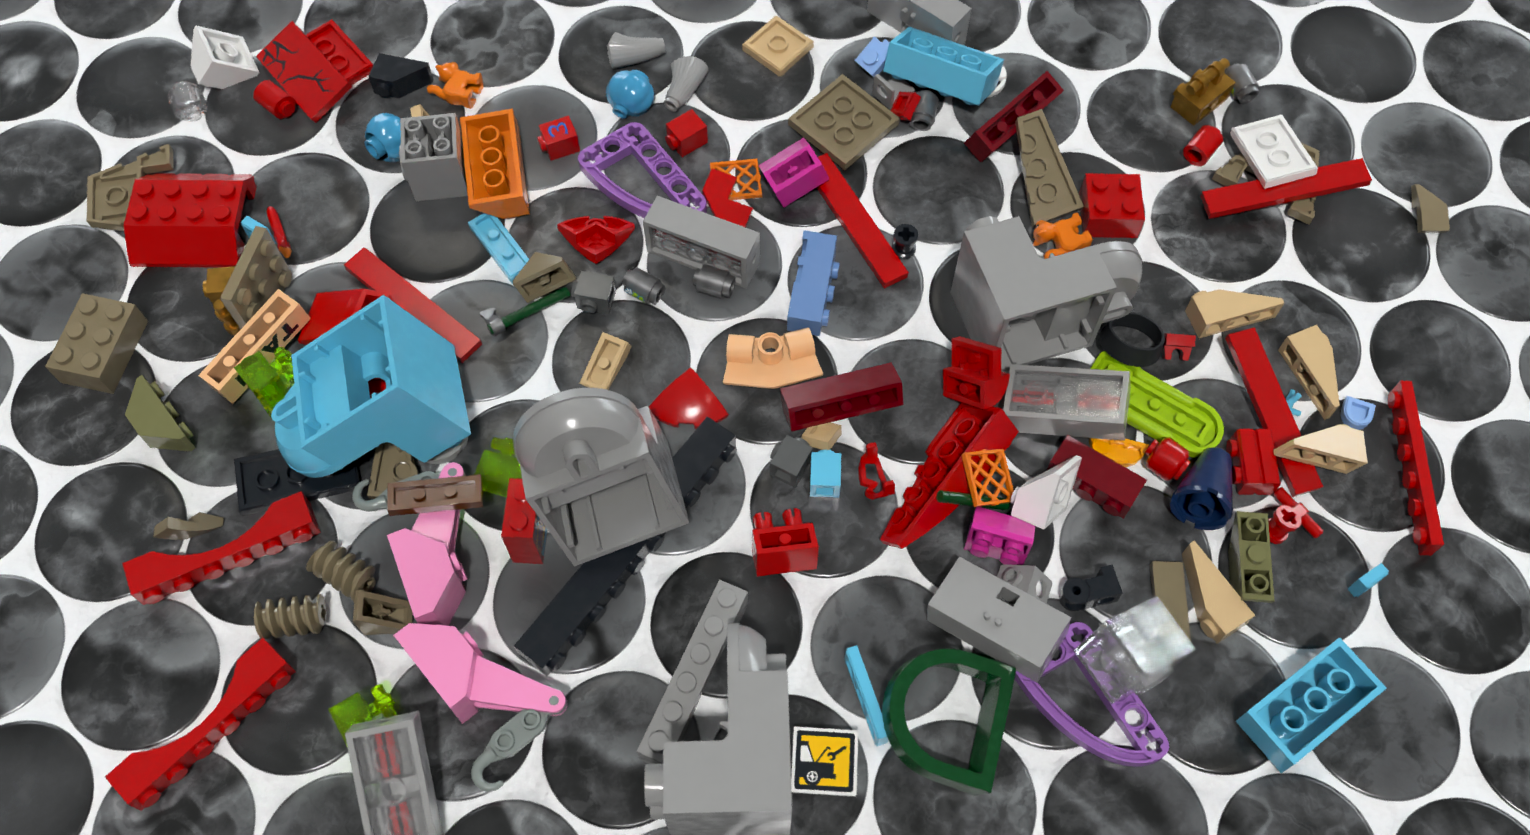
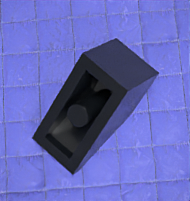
M382 53L378 54L368 76L375 94L394 98L408 95L431 84L434 80L428 62Z

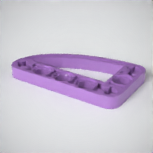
M632 122L583 149L578 155L579 167L583 174L607 197L640 217L645 218L652 204L626 192L601 172L630 154L635 156L672 201L690 207L688 200L690 198L694 206H699L696 210L707 213L705 197L640 123ZM638 135H639V139H640V142H641L640 144L638 143V140L636 139L635 136H638ZM609 145H618L620 147L616 152L606 151ZM647 149L656 151V154L652 157L642 155ZM661 167H669L671 172L661 175L657 170ZM678 184L686 186V190L681 193L674 192L672 188Z
M1075 622L1069 625L1068 633L1058 648L1061 653L1060 659L1056 661L1051 660L1041 677L1073 659L1135 750L1114 746L1094 736L1070 718L1037 682L1016 671V682L1037 709L1064 735L1090 753L1116 764L1133 767L1156 763L1167 754L1169 750L1167 737L1088 625L1082 622ZM1073 632L1077 635H1084L1085 638L1082 644L1079 641L1073 642L1071 640L1074 635ZM1090 646L1093 647L1084 656L1080 654L1085 648L1087 650ZM1090 657L1100 658L1104 663V670L1101 672L1091 670L1088 666V659ZM1110 683L1119 685L1123 690L1122 698H1111L1106 691L1107 685ZM1129 710L1138 712L1142 718L1141 725L1137 727L1129 725L1125 719V713ZM1146 727L1150 729L1145 735L1143 734L1140 738L1137 737L1136 734ZM1148 740L1151 743L1155 741L1159 743V747L1156 749L1157 752L1146 749L1149 743Z

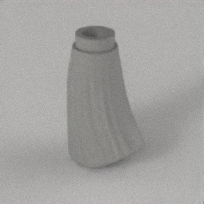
M615 32L607 44V54L612 69L645 62L666 53L663 38H636Z
M684 56L671 63L672 81L664 101L667 109L675 112L681 108L707 75L709 68L699 58Z

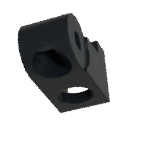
M1113 564L1101 567L1096 577L1086 580L1080 578L1067 580L1059 595L1061 605L1066 610L1079 611L1118 602L1123 592Z

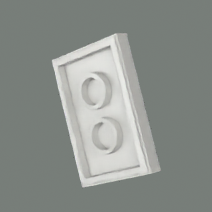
M1282 114L1231 128L1230 135L1264 189L1317 174L1318 167Z

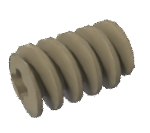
M331 540L312 554L307 562L306 570L313 572L317 578H322L326 584L332 585L335 590L341 591L344 596L351 597L353 602L355 601V591L372 592L376 580L373 578L375 568L372 565L365 568L366 562L363 559L356 561L354 553L347 554L345 547L337 548L338 544Z
M322 594L317 595L316 603L312 602L310 595H306L302 605H300L297 596L292 597L290 606L287 605L285 598L279 599L278 607H275L272 599H267L265 608H262L259 601L255 604L254 625L260 638L268 639L271 635L275 638H280L284 633L291 637L295 636L297 632L300 635H307L309 631L313 634H318L326 622V604Z

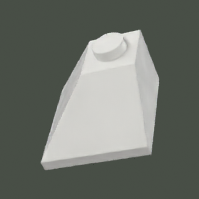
M197 25L194 27L190 66L198 84L205 87L224 89L259 74V70L242 36Z
M1076 455L1031 478L1021 487H1016L1011 497V503L1014 504L1011 516L1041 529L1049 526L1067 509L1082 457Z

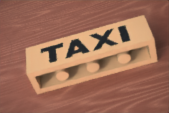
M278 289L198 376L212 389L234 404L311 318L299 303Z

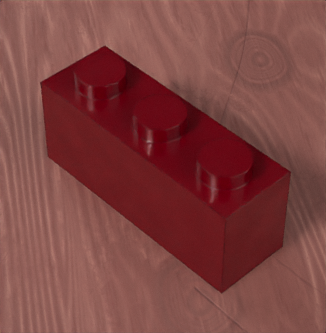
M1067 435L1050 461L1047 470L1076 455L1082 457L1072 490L1076 491L1082 499L1092 500L1102 506L1110 515L1119 516L1124 519L1147 479Z

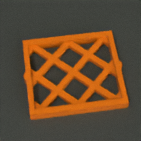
M757 158L710 163V170L713 168L730 174L729 172L733 168L740 171L736 176V183L743 188L738 193L733 190L729 198L730 200L762 197L761 175L759 174ZM752 166L756 168L755 175L748 172ZM744 174L751 178L747 184L739 180ZM754 181L758 183L757 191L749 187Z
M983 449L981 451L961 454L974 507L1011 503L1014 489L1004 449ZM995 454L997 458L995 462H992L987 456ZM972 456L981 457L978 464L971 459ZM984 462L992 467L989 473L981 468ZM995 471L1002 476L999 483L992 478ZM978 473L986 478L983 485L976 480ZM989 482L996 487L994 494L986 489ZM1000 491L1007 496L1006 499L999 500L997 498ZM985 493L991 500L983 502L980 499Z

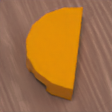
M1089 438V445L1092 449L1124 467L1135 465L1140 461L1149 444L1126 438L1125 441Z

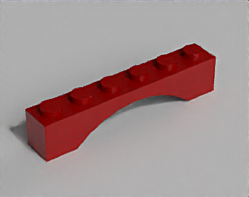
M300 491L273 502L251 529L220 548L190 555H169L151 551L126 561L122 565L131 596L142 605L155 604L163 600L167 595L191 589L194 584L207 579L219 578L224 572L233 568L248 566L255 559L265 555L277 554L285 547L295 543L307 542L314 535L321 532L311 503L303 492Z
M262 637L237 659L234 675L226 693L216 708L201 724L185 736L167 745L149 751L131 753L105 776L106 780L128 805L140 811L152 806L159 800L161 793L169 785L180 781L187 774L189 767L197 760L208 756L219 740L224 736L232 734L249 713L259 710L264 705L266 698L275 690L283 688L296 671Z

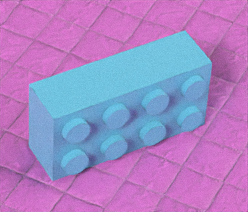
M908 27L889 42L883 71L891 74L895 79H906L914 82L918 87L937 90L943 96H954L962 99L968 105H980L997 88L1004 59Z
M1339 637L1237 719L1236 722L1279 772L1282 773L1295 765L1387 689V687Z

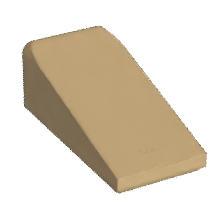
M602 332L579 384L588 388L609 390L632 346L624 340Z

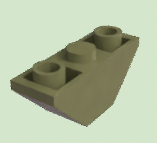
M143 375L139 376L136 379L125 416L138 435L150 448L190 452L196 449L190 440L194 436L184 421L178 424L175 418L179 416V413L169 401L164 404L161 398L165 394L155 381L149 383Z
M1237 511L1234 517L1228 551L1230 582L1241 597V601L1273 603L1274 588L1268 514Z

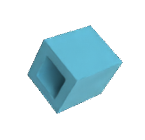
M832 450L811 452L810 497L839 498L841 488V453H835Z

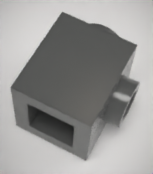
M581 271L578 281L575 280L573 282L571 291L572 297H575L577 309L587 313L599 312L610 314L616 294L614 276Z
M786 435L783 442H777L771 452L770 476L796 488L811 463L813 447L802 438H793Z

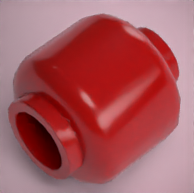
M1170 437L1164 438L1161 442L1155 439L1144 452L1149 456L1145 463L1146 467L1164 481H1169L1172 478L1177 481L1191 463L1188 460L1189 451Z

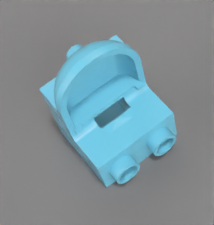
M385 295L374 300L291 355L294 385L289 389L285 397L275 405L271 414L272 420L275 421V437L282 457L293 470L312 478L333 474L375 447H379L382 443H392L425 463L446 449L456 447L464 438L471 435L454 345ZM373 378L383 379L386 383V389L379 394L374 392L371 394L372 398L370 399L368 381Z

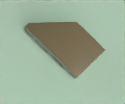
M1412 185V209H1417V232L1446 233L1450 231L1447 204L1421 185Z
M202 512L197 513L188 521L167 517L155 525L153 537L169 540L189 539L222 527L224 518Z

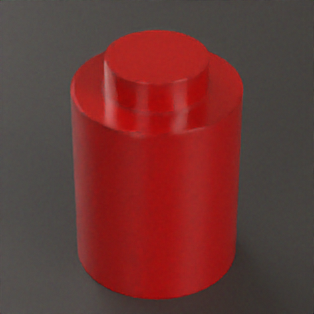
M265 80L255 88L253 93L255 102L276 118L284 119L292 115L295 110V99L275 83Z
M1210 125L1202 126L1183 149L1185 159L1192 165L1204 166L1223 143V136L1220 130Z

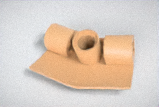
M809 327L784 333L782 336L773 332L765 333L759 338L729 334L727 365L723 384L775 389L823 376V371L815 354V344ZM768 348L776 349L774 352H766L765 350Z

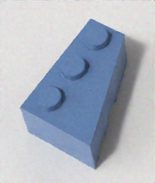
M804 230L802 253L798 258L797 266L799 267L793 284L788 310L787 331L809 327L812 335L820 336L822 326H828L830 310L826 309L827 302L832 303L835 286H831L832 278L837 279L840 263L835 262L837 236Z

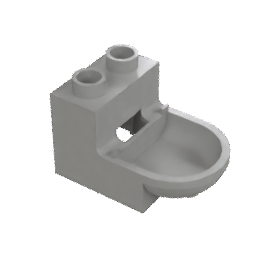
M989 216L976 220L964 231L950 293L970 338L1002 348L1001 371L1004 372L1010 369V364L1028 365L1092 346L1102 323L1124 317L1133 310L1130 301L1135 296L1141 283L1142 258L1133 244L1123 241H1112L1057 256L1051 253L1049 258L1044 259L1038 256L1019 216L1000 222L996 217Z
M576 388L561 391L540 400L530 407L517 422L513 433V446L516 459L520 464L525 498L574 566L689 523L668 441L648 405L637 409L629 399L619 393L600 388Z
M727 623L728 721H719L720 728L728 732V735L725 739L718 741L663 742V763L645 765V805L650 807L651 820L665 819L670 835H790L792 791L786 653L766 654V639L760 633L748 626L739 625V623Z

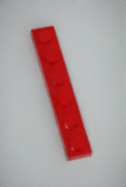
M1400 380L1392 391L1389 392L1387 402L1389 408L1392 409L1394 418L1392 429L1393 433L1397 435L1399 445L1397 456L1399 461L1402 462L1404 471L1402 482L1404 488L1407 489L1409 498L1408 513L1413 519V541L1418 546L1419 555H1433L1444 545L1413 383L1412 381Z

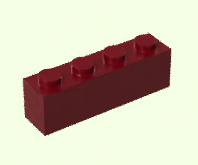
M1046 71L973 133L964 144L981 163L1017 132L1015 121L1018 117L1044 109L1064 91L1063 88Z
M892 362L780 388L782 408L791 432L904 405L902 381Z

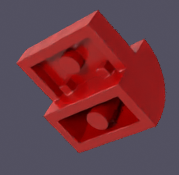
M961 336L952 338V366L943 369V396L983 410L996 405L1005 394L1010 378L1009 373L1001 371L1002 348Z

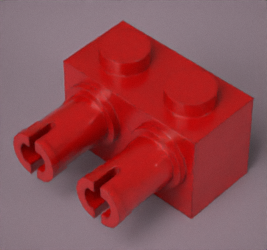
M793 508L794 516H792L791 509L785 510L782 514L785 526L773 527L772 515L769 512H764L765 520H762L761 512L753 516L755 529L752 530V555L756 576L817 569L819 546L813 523L803 524L801 510Z

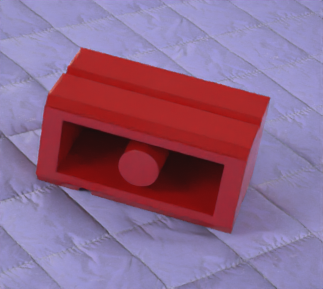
M1238 429L1228 439L1226 452L1230 454L1233 460L1232 484H1236L1237 494L1271 495L1281 485L1277 458L1274 455L1275 446L1271 429Z

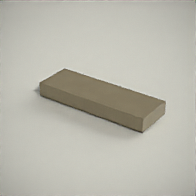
M1152 561L1150 564L1157 651L1158 653L1190 654L1192 647L1183 562Z

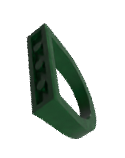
M957 649L933 650L906 661L891 677L883 698L882 716L884 729L894 752L907 767L927 779L974 796L991 793L1017 668ZM929 667L950 668L986 682L968 770L942 762L927 754L915 742L906 724L904 706L907 691L913 680Z

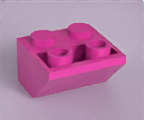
M804 137L759 165L783 207H786L830 179L822 163Z
M976 507L964 550L970 551L976 557L986 558L989 556L999 559L1005 565H1023L1033 545L1035 526L1014 516Z

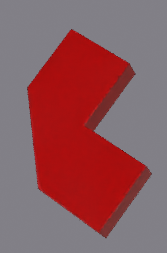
M712 168L702 189V195L705 197L713 216L746 228L753 208L729 199L737 177Z

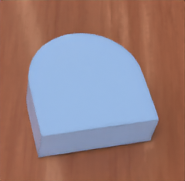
M1346 396L1341 408V420L1351 428L1364 429L1372 421L1376 405Z

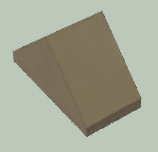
M535 252L515 277L513 285L528 303L576 280V276L562 257Z
M362 590L355 591L353 623L363 635L396 634L407 624L412 623L413 612L409 601Z

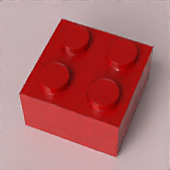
M1085 173L1079 191V196L1084 205L1081 209L1083 232L1088 230L1092 237L1138 238L1145 222L1140 174Z

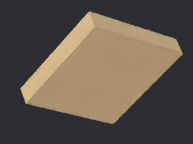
M777 15L742 44V50L779 77L814 47L813 40Z

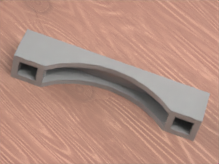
M722 580L718 581L637 749L639 760L647 764L663 763V742L684 741L704 688L727 645V623L740 622L748 605V591Z

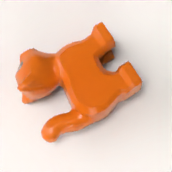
M455 62L436 65L435 68L439 73L438 80L446 82L443 89L437 85H429L427 92L435 94L437 97L446 100L449 104L462 105L472 109L476 103V99L471 98L472 93L480 95L483 90L481 73L470 74L467 71L459 70L458 64Z
M1074 213L1071 218L1062 219L1055 223H1049L1044 220L1036 222L1033 231L1035 239L1033 246L1053 240L1056 249L1048 250L1043 255L1044 259L1049 258L1051 253L1057 256L1089 247L1093 238L1088 230L1081 235L1078 234L1079 228L1077 226L1082 225V219L1078 213Z

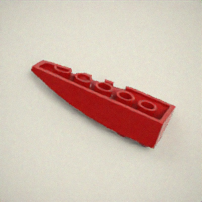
M961 402L929 444L925 452L928 458L924 465H918L914 473L917 479L913 487L906 488L902 496L905 500L903 506L895 509L880 538L883 544L903 549L949 516L959 505L938 502L937 493L939 490L971 494L961 454L981 451L983 449H1004L1005 451L1019 432L1002 408L990 406V408L983 410ZM995 454L987 456L992 462H995L997 458ZM972 456L971 459L978 464L981 457ZM984 462L981 468L989 473L992 467ZM978 473L976 480L981 483L985 477Z

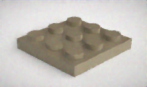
M842 74L788 118V125L821 152L827 153L836 164L846 170L897 127L900 118Z
M255 226L220 297L240 329L278 289L284 292L292 280V273L267 228Z

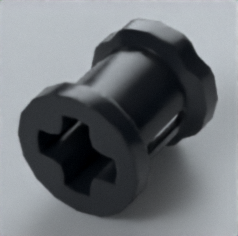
M910 224L897 226L893 234L894 242L892 243V249L899 259H909L916 251L915 243L918 240V231Z

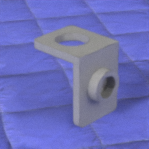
M879 74L874 76L872 94L889 110H891L899 92H915V88L905 79L892 78L886 81Z
M1002 564L1000 566L998 578L1047 604L1052 581L1039 568L1030 565ZM1039 580L1043 587L1040 597L1036 593V586Z

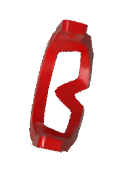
M875 442L867 444L866 453L861 457L858 468L860 485L868 487L865 491V496L874 500L895 494L894 481H887L878 458L877 444ZM866 464H875L879 480L883 486L882 491L878 493L873 492L878 486V482L866 477Z

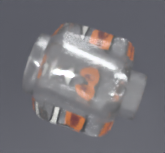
M181 81L174 84L168 92L167 99L176 118L182 121L195 122L206 113L208 105L198 85Z

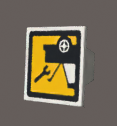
M794 727L791 773L792 793L856 797L859 730Z

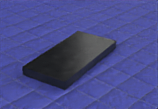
M279 449L234 459L239 513L242 516L267 511L273 502L300 491L311 501L352 492L355 486L361 482L358 459L333 474L318 478L307 477L293 470L286 463Z

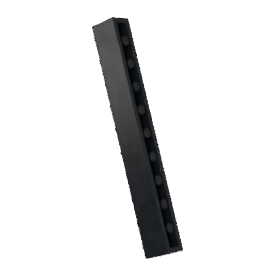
M708 416L672 458L685 508L688 506L692 507L698 501L703 487L706 484L710 485L719 474L718 469L724 462H730L737 451L736 435ZM666 532L583 563L516 642L514 648L517 654L546 677L551 671L556 672L565 662V655L572 646L577 647L586 635L585 630L592 622H598L602 618L608 602L612 598L616 599L620 596L626 586L625 582L631 575H636L642 569L646 556L651 551L655 552L661 546Z

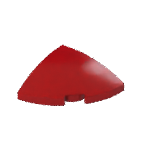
M582 216L557 224V227L565 239L578 252L597 264L624 243L634 231L635 224L611 216H604L603 219H590L589 216Z
M691 367L664 389L649 406L657 420L677 428L679 423L694 424V428L697 429L707 416L716 423L729 416L714 393Z

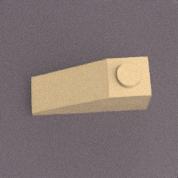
M1217 289L1210 292L1200 291L1194 294L1185 312L1198 338H1203L1274 318L1284 305V301L1282 298Z
M1317 325L1287 336L1278 351L1323 419L1326 420L1340 406L1333 348L1328 337L1321 332Z
M1346 424L1335 425L1294 438L1274 449L1275 456L1345 474L1368 463L1364 432L1351 428Z
M1195 540L1191 542L1182 553V558L1196 616L1202 631L1209 638H1213L1218 644L1245 626L1255 614L1244 601H1241L1238 593Z

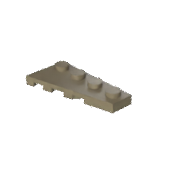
M1040 109L1018 117L1015 125L1032 228L1040 220L1050 222L1081 210L1084 205L1043 110Z

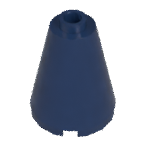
M1218 447L1205 449L1173 492L1170 508L1179 521L1185 524V521L1188 520L1195 523L1194 528L1200 530H1216L1226 526L1227 521L1231 519L1233 514L1232 458L1228 452Z

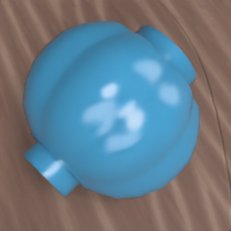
M623 70L617 72L610 79L606 88V97L613 107L612 111L616 116L620 118H626L627 116L638 117L646 113L654 101V89L649 83V78L639 70Z
M389 113L375 115L370 119L366 127V141L364 143L366 149L375 159H379L387 153L388 158L384 159V161H400V118Z

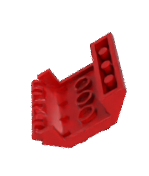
M155 173L135 179L123 225L129 265L131 267L208 268L236 266L245 247L238 234L245 195H247L248 199L255 198L257 186L254 176L252 174L202 175L180 173L175 175V173Z

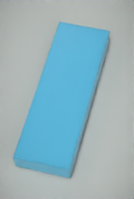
M483 213L468 222L469 228L511 284H513V280L529 261V258L498 217Z
M858 646L847 648L844 660L874 744L877 746L887 744L888 738L884 729L882 712Z

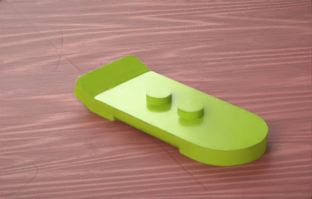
M1106 351L1099 354L1090 368L1130 371L1131 390L1127 423L1157 441L1161 442L1164 438L1170 437L1189 451V457H1199L1205 449L1217 447L1222 440L1224 425L1220 415L1213 407L1200 399L1191 398L1142 370L1141 367L1130 366L1117 361Z

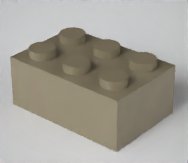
M82 293L45 367L60 383L114 394L148 320L135 304Z

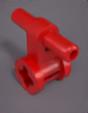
M1283 487L1278 488L1273 493V496L1282 505L1274 511L1273 518H1268L1271 543H1283L1288 538V532L1295 531L1300 525L1313 538H1318L1323 534L1324 530L1308 515L1310 511L1301 502L1298 504Z

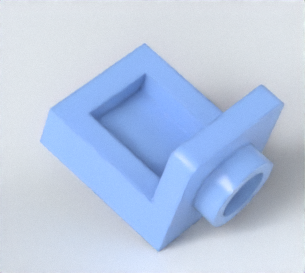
M874 36L854 61L873 77L880 74L884 69L889 41L884 39L881 42Z

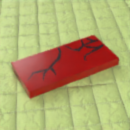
M293 21L256 55L258 60L315 123L353 87Z

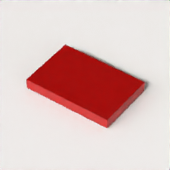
M332 19L306 34L351 85L370 74L373 68L372 62Z

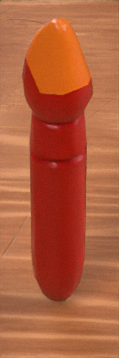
M269 206L266 213L277 242V248L285 258H289L292 251L291 246L287 242L276 209Z

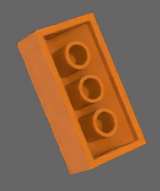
M513 108L460 117L470 209L502 219L530 214L520 131Z

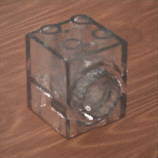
M1155 596L1106 620L1073 651L1112 705L1132 693L1139 696L1164 681L1174 672L1173 668L1195 651L1196 648L1160 599Z

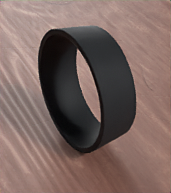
M1130 312L1124 317L1108 321L1100 334V343L1112 358L1135 367H1146L1155 364L1160 358L1165 340L1163 330L1155 321L1136 312ZM1125 326L1139 330L1151 338L1156 346L1152 348H1139L1127 344L1115 334L1112 327Z

